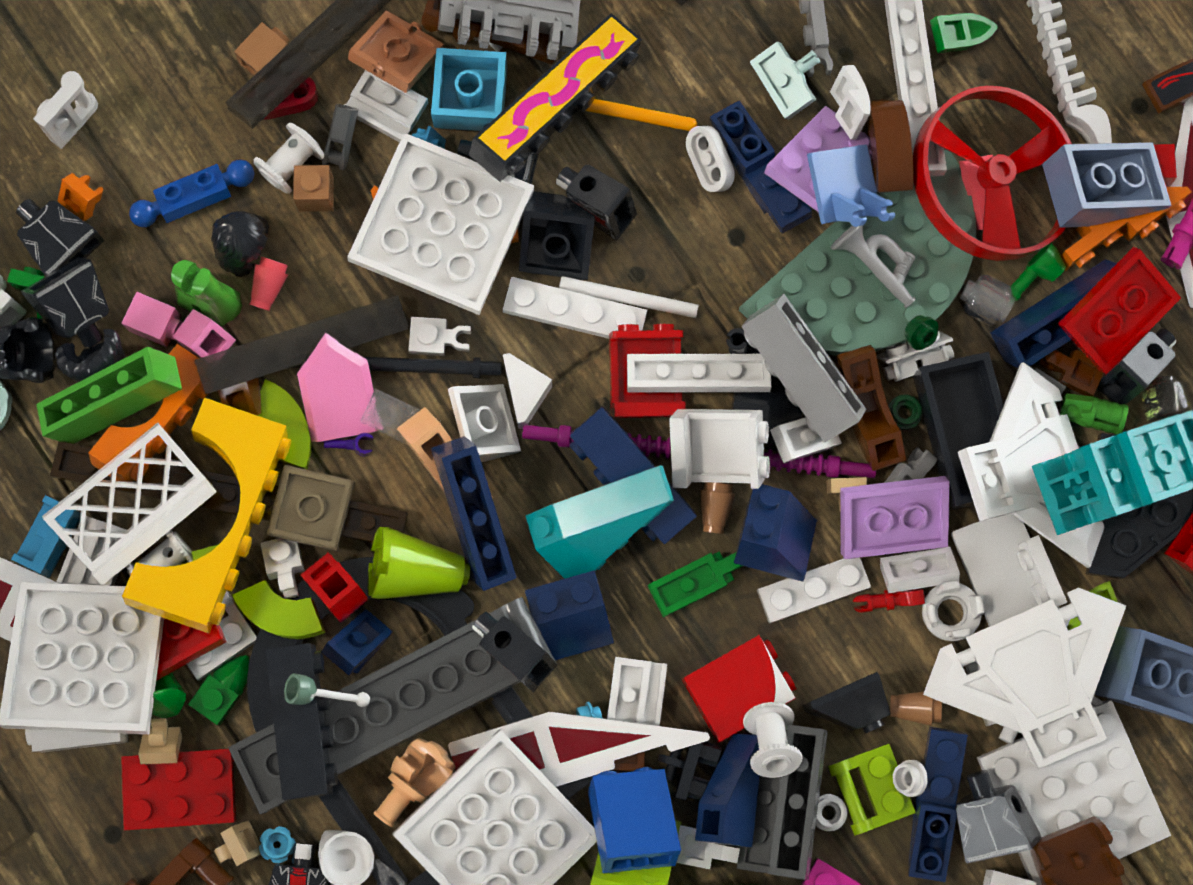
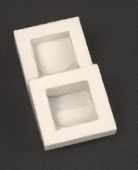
M854 65L842 66L830 93L840 106L835 114L836 119L849 138L856 140L870 115L871 106L868 91L862 77Z

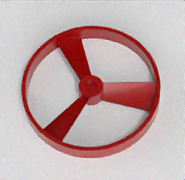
M1001 86L970 88L958 93L938 107L921 127L913 149V182L916 194L933 226L959 249L987 260L1008 261L1019 259L1053 242L1062 234L1066 227L1060 228L1057 219L1051 231L1037 245L1021 248L1009 184L1015 179L1016 174L1042 165L1064 144L1072 143L1055 116L1030 96ZM972 99H987L1007 104L1022 112L1041 129V132L1011 155L998 154L985 161L941 123L939 118L949 106L958 102ZM930 141L979 166L977 180L986 190L982 242L963 231L949 217L940 204L929 174L928 149Z

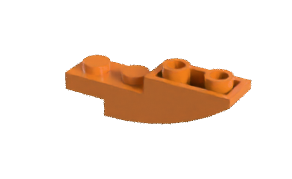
M1166 187L1172 205L1168 209L1094 226L1078 227L1076 231L1082 239L1065 250L1061 255L1067 266L1065 270H1069L1075 264L1079 269L1096 257V254L1093 252L1102 244L1109 248L1122 238L1123 235L1128 242L1138 235L1142 239L1146 238L1159 227L1158 220L1165 215L1171 219L1186 207L1183 201L1192 191L1188 187Z

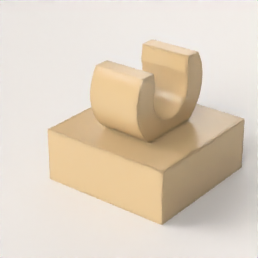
M867 477L826 480L827 494H839V511H841L840 488L867 485Z
M166 718L151 719L152 728H150L149 735L143 734L138 753L140 764L177 763L182 742L181 728L168 727Z
M248 820L221 832L220 834L225 844L214 850L220 863L233 858L236 866H239L261 855L259 851L261 844Z

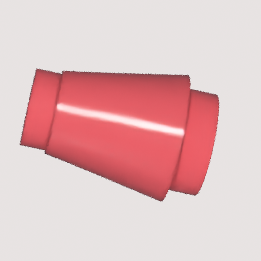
M265 257L260 258L259 264H255L249 305L270 311L271 305H273L288 277V274H285L288 265Z

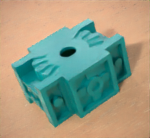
M1193 410L1087 444L1062 456L1033 465L1032 469L1056 534L1060 535L1193 489Z

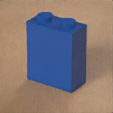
M642 767L633 772L617 773L616 771H604L592 776L588 796L602 873L675 866L681 852L665 769L653 770L650 767Z

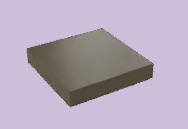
M284 465L267 535L338 552L355 481Z

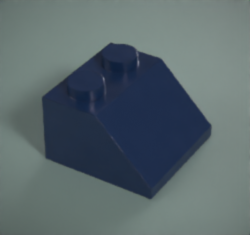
M761 484L759 489H752L734 563L804 582L817 520L790 491Z
M595 570L525 590L530 612L555 661L614 644Z

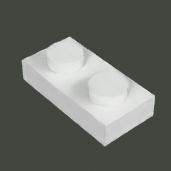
M806 418L778 425L770 430L783 463L842 444L839 435L824 443L819 434L816 435L810 430Z
M951 547L880 558V569L888 593L937 586L949 581H959L960 572Z

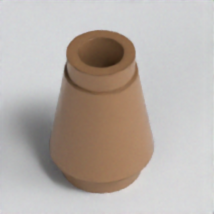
M704 483V490H700L704 532L724 534V528L726 527L735 494L732 493L733 484Z
M924 691L891 695L890 717L932 726V723H941L942 702L923 695Z

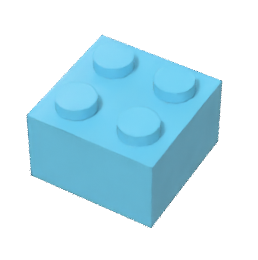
M436 48L431 107L434 128L481 131L484 125L489 124L504 110L508 68L506 52Z

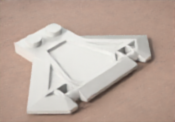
M1023 362L1019 366L990 442L958 451L977 515L981 522L1013 514L1086 568H1089L1105 527L1101 520L1060 535L1056 534L1032 466L1079 448L1068 415H1059L1056 402L1063 400L1059 388Z
M1076 588L1067 592L1071 603L1058 609L1053 599L966 637L970 648L957 654L953 645L949 644L940 648L923 695L1022 733L1038 769L1107 740L1108 738L1091 702L1126 605L1081 588ZM1078 617L1081 625L1068 631L1064 622ZM977 661L980 670L966 675L963 667Z

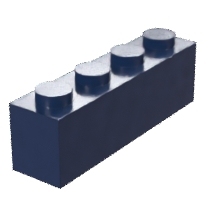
M1105 259L990 332L1004 362L1018 369L1023 362L1031 366L1072 340L1058 323L1117 263Z
M603 406L569 435L573 440L569 446L582 461L587 457L597 467L593 473L603 485L656 467ZM669 481L674 501L646 527H641L653 542L659 538L663 544L667 543L697 517L696 512L677 490L673 488Z
M463 436L431 448L466 563L470 565L472 580L485 591L516 579L517 577L476 445Z

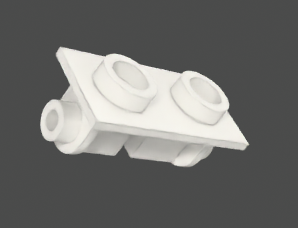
M938 331L937 339L927 348L915 350L905 342L886 348V352L878 354L877 358L888 364L887 367L883 368L886 379L888 381L894 379L897 382L915 374L918 370L917 360L921 359L922 366H927L954 358L951 345L945 346L946 343L953 341V338Z

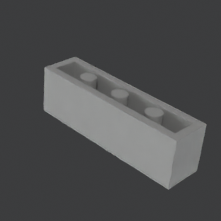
M782 294L749 316L741 326L744 330L745 339L751 347L758 349L765 359L767 370L772 376L778 377L786 388L785 392L788 399L793 405L799 406L806 416L808 427L814 434H819L825 443L861 420L866 411L865 406L785 294Z

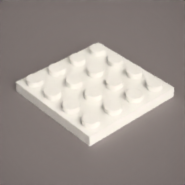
M404 133L349 252L348 261L480 315L523 217L524 209L534 192V185L510 175L499 182L477 162Z
M20 582L0 709V727L5 729L149 735L154 702L153 692L156 686L164 618L127 606L122 598L126 586Z
M1106 700L1099 705L1092 706L1108 738L1107 740L1038 769L1024 737L1013 741L1012 744H1006L977 757L981 769L988 770L994 788L1006 785L1016 787L1041 837L1095 816L1110 831L1113 841L1109 844L1112 853L1120 859L1171 836L1112 700ZM1030 851L1018 852L1029 880L1037 882L1036 885H1042Z
M501 729L487 740L392 833L440 885H553L597 842L594 827Z

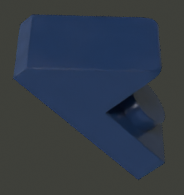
M365 609L326 643L322 653L347 675H350L352 672L357 674L391 636L393 631Z

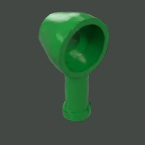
M1052 243L1041 248L1028 262L1024 272L1011 286L1005 289V292L1011 298L1018 301L1022 293L1037 277L1050 282L1056 280L1067 267L1059 250Z

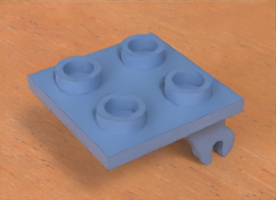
M867 144L807 154L821 224L845 221L850 222L854 227L863 226L867 221L866 216L878 217L882 222L893 220L895 213H887L886 208L893 205V202L877 195Z

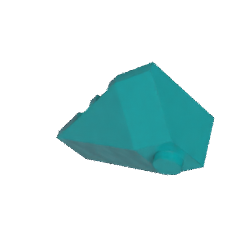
M657 466L554 503L525 515L536 551L566 579L599 570L606 563L608 557L616 550L622 549L633 534L641 527H646L674 499L663 466Z

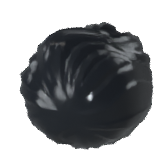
M236 211L223 215L214 222L211 241L215 258L223 270L231 272L236 277H243L250 273L254 264L248 263L257 260L268 240L264 235L265 233L268 235L269 224L267 220L253 213Z
M29 317L13 325L0 328V378L28 380L35 383H44L46 380L54 378L53 372L56 367L54 364L56 359L55 344L48 324L41 318Z
M103 329L105 334L104 342L98 343L94 347L91 346L83 349L79 356L75 353V345L73 343L61 345L57 348L55 354L58 369L71 380H75L78 383L126 358L118 333L113 329Z

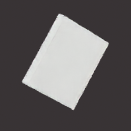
M504 384L456 386L448 389L460 437L465 436L476 445L481 462L516 454L521 451Z

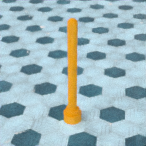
M594 99L593 103L585 110L690 131L697 126V121L691 117Z

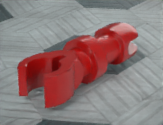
M921 588L888 593L886 589L883 590V594H862L853 599V602L867 601L866 605L854 607V610L859 613L872 612L873 609L885 607L889 611L894 610V606L925 604L924 591Z

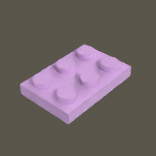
M827 106L767 164L764 172L817 212L818 207L807 154L867 144L870 160L872 159L870 137L861 131L856 140H851L836 119V113Z
M945 476L840 488L841 555L844 559L948 547L949 480Z

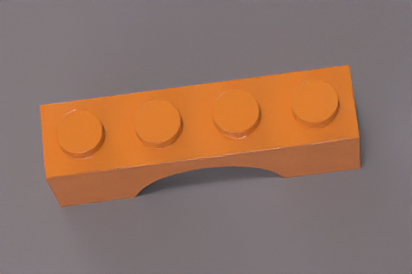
M176 344L169 355L176 358L182 389L164 398L159 411L146 423L135 427L110 425L88 453L92 465L100 470L156 423H159L169 436L177 425L183 426L193 412V405L199 398H206L214 386L212 366L179 344ZM159 435L146 444L145 458H152L155 453L160 454L167 447V444ZM140 450L131 457H139ZM124 462L117 468L116 481L133 482L134 480L137 482L139 463ZM144 464L143 476L147 472L149 464Z

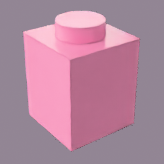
M136 292L122 321V325L131 333L168 347L170 340H175L172 336L181 326L182 321L180 319L182 316L175 307Z
M194 309L172 336L189 352L212 367L217 365L236 340L212 319Z

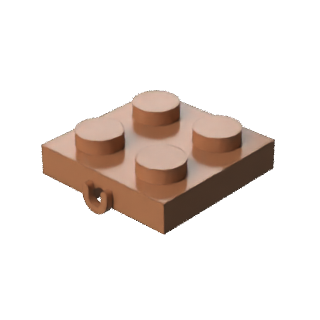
M386 10L349 50L348 60L407 93L435 62L436 48H443L444 43L423 32L421 25L417 22L409 24Z

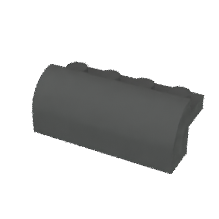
M787 725L788 744L797 747L802 753L801 765L794 772L786 776L777 778L759 777L752 847L740 846L737 869L809 880L828 731L818 728Z

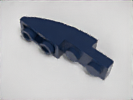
M740 100L710 116V121L720 134L728 156L763 213L769 214L780 232L783 234L812 218V210L808 204L764 173L767 164L775 157V151Z
M929 726L924 760L921 759V764L927 773V786L925 791L915 799L914 809L916 813L913 815L908 876L946 882L957 817L956 801L968 736L966 732Z

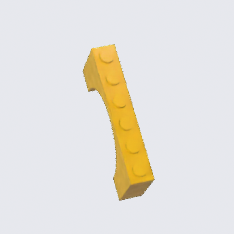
M204 398L191 431L194 441L210 448L223 458L238 480L241 494L235 523L228 535L216 548L197 560L167 567L150 566L136 562L122 598L127 606L210 633L213 624L219 625L226 608V604L222 603L226 591L232 592L236 585L239 570L235 568L239 558H246L250 550L252 537L249 536L253 523L259 525L266 507L262 503L266 491L272 492L279 474L278 471H275L279 458L285 460L290 449L291 439H288L286 425Z

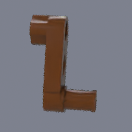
M195 838L149 885H180L190 873H196L208 885H229L234 880V877L228 874L211 857L213 852L198 838ZM132 878L125 885L140 884Z

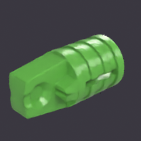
M1066 393L1061 404L1060 415L1067 414L1069 421L1086 428H1094V430L1117 435L1123 432L1129 407L1125 404L1109 402L1094 396Z

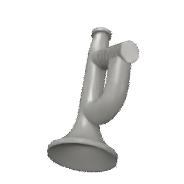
M851 226L831 245L830 248L832 250H846L859 257L883 285L904 304L905 308L916 300L915 297L912 298L903 285L915 260V256L910 252H904L889 236L882 234L872 235L865 241L863 226ZM877 249L884 250L897 264L893 273L878 258L876 254Z

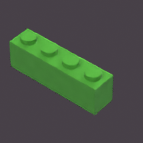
M147 346L37 403L42 436L60 442L75 444L181 390L182 386L176 358Z

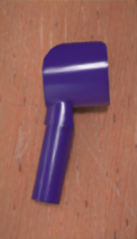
M361 433L355 440L324 441V448L354 450L359 456L366 457L373 450H362L358 446V442L360 440H373L374 437L369 433Z

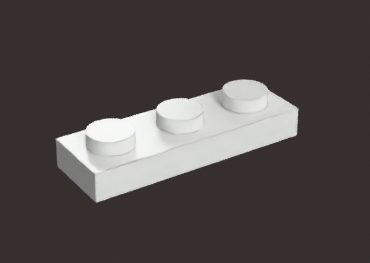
M861 558L841 559L807 571L804 582L787 578L759 588L757 593L767 620L771 624L869 589L871 585Z

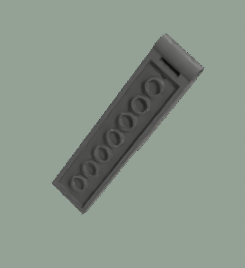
M523 597L517 598L489 613L497 621L505 616L544 649L555 661ZM475 621L337 691L355 695L365 692L370 696V702L367 706L360 707L356 702L328 698L329 710L323 712L325 726L330 725L332 729L333 748H328L329 762L336 765L337 776L521 682L479 645L483 638L472 629ZM274 724L228 747L259 814H264L289 801L282 800Z

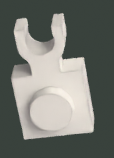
M411 317L409 354L445 356V346H452L457 351L469 352V344L458 343L456 339L460 334H471V327L457 326L454 329H447L446 319Z

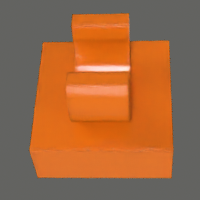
M71 173L62 179L57 201L74 215L86 221L93 216L95 204L101 200L104 189L100 186L93 191L88 187L91 177L84 175L78 178L75 174Z

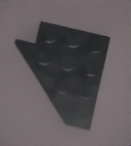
M1101 433L1098 435L1097 441L1115 435ZM1193 489L1102 520L1105 528L1091 567L1086 568V575L1123 579L1172 541L1193 513Z

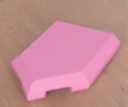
M325 332L316 348L297 373L311 442L328 441L380 430L381 424L368 360L358 353L349 350Z

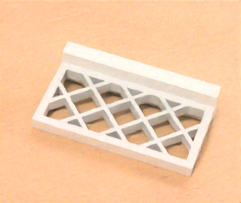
M156 423L42 517L92 572L93 577L103 586L217 491L162 426ZM159 435L167 444L165 459L145 458L146 444ZM140 450L139 457H131ZM173 451L180 460L171 459V452ZM124 462L139 463L137 482L116 481L117 468ZM144 464L165 465L163 484L142 483ZM170 465L186 466L194 475L183 485L168 484ZM111 473L110 480H103ZM94 486L110 487L108 506L87 504L88 491ZM115 487L136 488L134 507L113 506ZM141 489L162 490L161 503L155 508H139ZM167 490L174 491L167 497ZM82 497V504H74ZM66 509L81 510L79 529L63 528L55 518ZM86 511L107 512L106 530L84 529ZM112 513H133L132 526L125 532L111 531ZM139 514H146L138 521ZM70 535H78V544ZM84 536L105 537L104 549L91 559L82 550ZM110 537L117 538L111 544H109Z

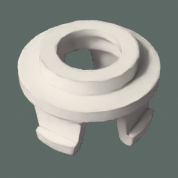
M949 581L937 585L926 595L925 604L922 605V617L927 629L934 636L945 641H960L973 634L978 628L981 617L985 612L981 596H977L969 587L959 583V581ZM947 599L955 600L962 606L963 617L956 625H946L938 617V607Z

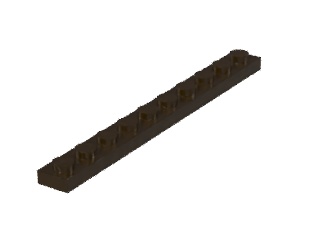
M58 441L50 476L57 479L84 483L99 470L92 465L88 454L92 448ZM149 464V468L142 478V483L163 484L165 465ZM170 465L168 484L183 485L194 475L187 467ZM199 470L217 491L199 508L238 515L241 492L237 478ZM107 476L103 480H110L111 477ZM275 485L272 492L266 491L262 503L266 505L261 519L263 521L270 522L279 487ZM96 486V487H101V488L110 489V487H107V486ZM115 487L116 491L136 493V488ZM141 489V496L161 500L162 490ZM167 490V497L174 491ZM351 501L342 537L373 543L375 533L379 527H389L404 533L408 513Z

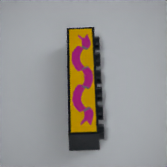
M612 13L609 14L473 137L469 156L499 182L509 174L515 176L527 162L526 158L531 153L539 154L546 147L550 140L549 137L555 131L558 133L563 132L571 123L572 116L578 110L584 112L593 103L597 92L601 89L604 92L607 91L614 84L618 77L617 74L622 69L628 71L634 66L640 57L637 51L642 39Z

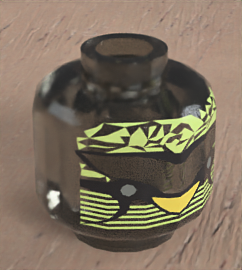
M1175 376L1157 377L1141 393L1145 416L1149 423L1193 410L1186 383L1177 380Z

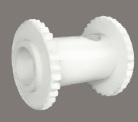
M293 123L286 125L292 136L266 163L258 157L254 158V164L259 169L261 175L275 188L280 189L286 194L292 192L291 187L286 181L294 174V166L303 165L311 155L320 160L324 158V152L313 137Z
M170 530L166 533L168 538L138 563L160 567L177 566L186 559L188 562L193 561L192 550L177 532ZM173 551V555L168 558V553ZM133 562L126 566L129 575H131L135 566Z
M766 702L756 705L743 718L744 728L749 733L757 735L759 750L754 753V756H751V769L763 777L777 778L786 776L798 769L802 762L800 750L788 744L787 725L793 724L795 716L792 709L783 703Z

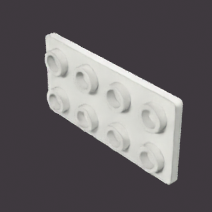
M1013 514L979 521L951 533L975 594L977 596L980 595L983 600L984 615L989 627L1052 599L1058 609L1060 608L1059 606L1067 603L1039 535L1030 538L1024 522Z

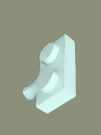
M776 42L750 61L785 119H791L817 100L808 87L804 75L805 72L820 63L813 50L796 62L790 58L782 43Z

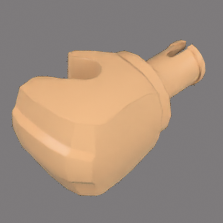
M419 737L411 741L401 758L398 755L395 757L391 767L392 773L388 777L393 782L391 785L394 788L373 814L388 826L393 827L394 822L410 801H418L422 804L428 795L435 792L451 776L455 769V765L449 758L448 752L434 741H426Z

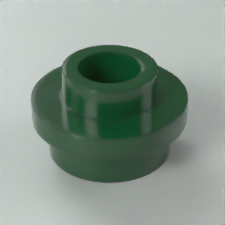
M919 315L907 324L904 335L910 347L915 350H922L935 342L939 326L932 317Z
M911 395L896 396L888 405L893 419L900 430L912 429L922 419V406ZM901 407L907 408L910 411V417L907 419L901 418L898 414V409Z

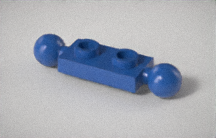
M238 159L229 164L226 172L221 173L218 164H215L153 190L157 201H136L130 207V219L136 226L145 228L153 225L157 216L162 214L166 223H169L229 198L231 194L227 186L245 187L253 181V166L246 160Z

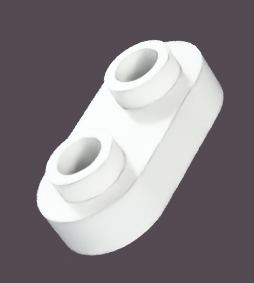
M696 126L692 128L686 137V150L702 187L709 192L726 191L733 184L735 172L720 134L712 126Z

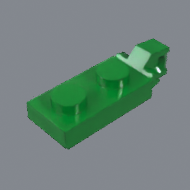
M720 551L714 554L709 553L648 584L647 587L662 617L665 618L726 587L728 583L734 581L731 572L743 567L734 563L736 552L725 558L722 557Z

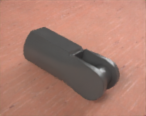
M343 104L335 105L322 165L331 163L338 165L340 170L346 169L359 109ZM334 142L344 144L342 152L333 150Z

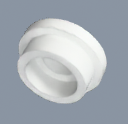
M906 760L895 768L893 784L897 791L907 797L920 796L927 786L926 770L919 761Z
M832 794L819 796L816 826L824 831H835L842 827L847 819V808L843 800ZM827 805L833 807L835 811L834 817L830 820H826L822 816V809Z

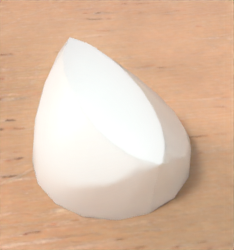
M325 830L322 834L318 857L319 865L325 878L332 885H361L369 877L374 865V854L368 841L355 832L344 830Z

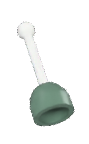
M295 673L288 677L284 688L286 702L295 705H306L314 699V696L356 702L360 707H365L370 702V696L365 692L355 695L317 689L316 683L312 678Z

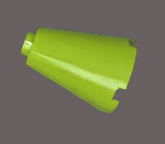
M379 527L377 529L371 551H375L373 563H369L367 589L368 595L371 598L386 599L458 592L462 585H467L470 576V565L465 564L464 556L389 527Z

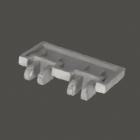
M441 0L438 30L452 33L455 26V18L460 19L458 44L466 45L470 36V21L481 23L478 38L479 47L485 49L489 46L492 25V40L521 44L525 30L528 31L526 56L532 57L535 56L538 50L539 33L548 34L547 58L556 60L558 50L569 52L577 44L580 0Z

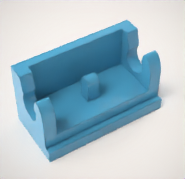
M45 495L42 500L44 504L18 553H14L11 560L50 578L67 545L43 520L42 516L59 503V501ZM66 509L55 520L63 528L76 529L81 513L77 510Z

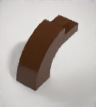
M888 99L873 100L870 102V115L865 125L870 136L872 171L876 189L878 192L913 190L912 142L903 100L891 101Z
M868 345L837 355L841 374L866 408L861 420L852 427L872 471L906 461L901 430L893 419L884 395L875 349Z

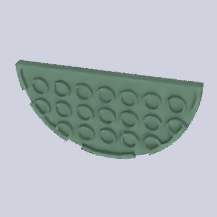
M944 149L947 170L944 176H930L932 186L940 204L949 217L963 231L976 239V220L972 196L967 194L957 160L950 151ZM913 182V190L877 191V195L893 202V205L888 206L886 211L887 213L894 212L895 217L891 221L882 222L878 217L866 216L867 221L863 225L865 241L872 235H887L904 252H910L915 256V260L903 282L904 287L912 298H916L910 306L905 308L904 304L883 285L855 254L846 250H832L830 248L852 226L850 222L837 221L743 303L738 311L748 319L750 315L782 294H785L828 355L837 356L871 345L875 352H877L878 350L907 342L904 335L905 328L914 317L922 315L924 317H932L934 320L940 317L959 293L968 275L973 255L953 245L933 226L919 202ZM877 249L876 254L878 258L893 273L897 264L884 250Z

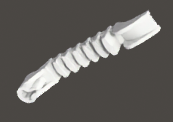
M1028 0L1027 6L1028 8L1031 7L1033 12L1032 23L1033 25L1036 24L1038 29L1037 40L1043 46L1042 57L1047 60V74L1049 77H1052L1054 84L1052 91L1057 95L1059 101L1057 108L1059 112L1062 111L1065 125L1079 132L1087 144L1112 143L1111 128L1106 112L1097 105L1090 104L1077 107L1092 102L1096 99L1097 94L1094 87L1073 93V88L1085 83V75L1082 71L1068 76L1067 71L1077 66V59L1075 55L1063 58L1062 54L1071 50V40L1069 37L1061 40L1057 38V36L1066 32L1067 24L1065 19L1054 23L1052 19L1062 14L1061 3L1052 4L1051 0Z

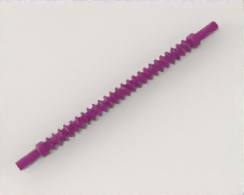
M523 425L522 439L557 442L559 447L569 448V444L573 442L569 435L574 430H572L571 426L560 425L559 429ZM628 433L630 438L645 452L647 457L650 453H655L656 458H659L660 454H664L666 459L670 458V437H668L667 441H663L661 436H658L657 440H653L651 435L644 439L641 434H638L637 437H632L631 433ZM769 449L768 452H764V456L769 457L770 469L771 467H776V471L786 468V472L789 473L791 469H796L797 474H800L801 470H805L807 475L815 471L817 476H820L821 473H826V476L831 478H838L839 474L875 478L876 470L872 471L868 463L841 461L839 456L830 455L827 459H824L822 454L818 458H814L812 454L808 457L783 463L779 451L778 453H773V450Z

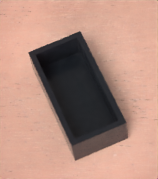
M989 351L922 366L913 375L933 455L937 458L936 466L939 476H945L949 480V511L975 506L958 451L989 443L1003 409V402Z

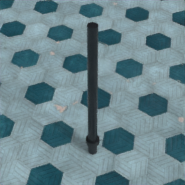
M270 353L269 367L301 368L311 354ZM362 356L368 360L370 371L466 374L480 379L481 375L501 376L502 362L481 361V357H474L473 361Z

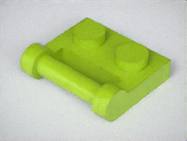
M890 744L828 766L831 776H836L853 824L850 826L854 836L916 813L910 797L897 791L893 784V772L898 765ZM857 767L876 814L870 818H867L849 772V770Z

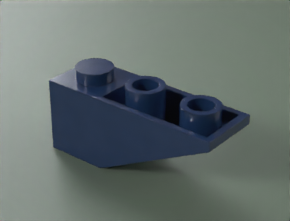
M732 735L699 802L696 841L752 847L760 775L751 769L750 759L759 750L757 735Z

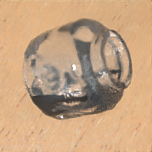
M986 274L981 275L976 282L969 279L960 296V299L966 301L963 307L964 313L988 326H993L998 321L1003 323L1016 298L1011 296L1012 288L1009 285Z

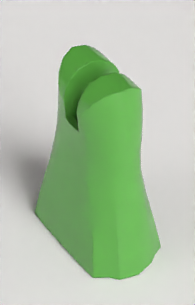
M189 260L179 261L173 266L171 280L175 285L178 306L190 312L193 309L196 311L201 310L203 315L209 317L220 326L232 321L240 314L242 308L240 293L218 281L207 268L200 269L196 263Z

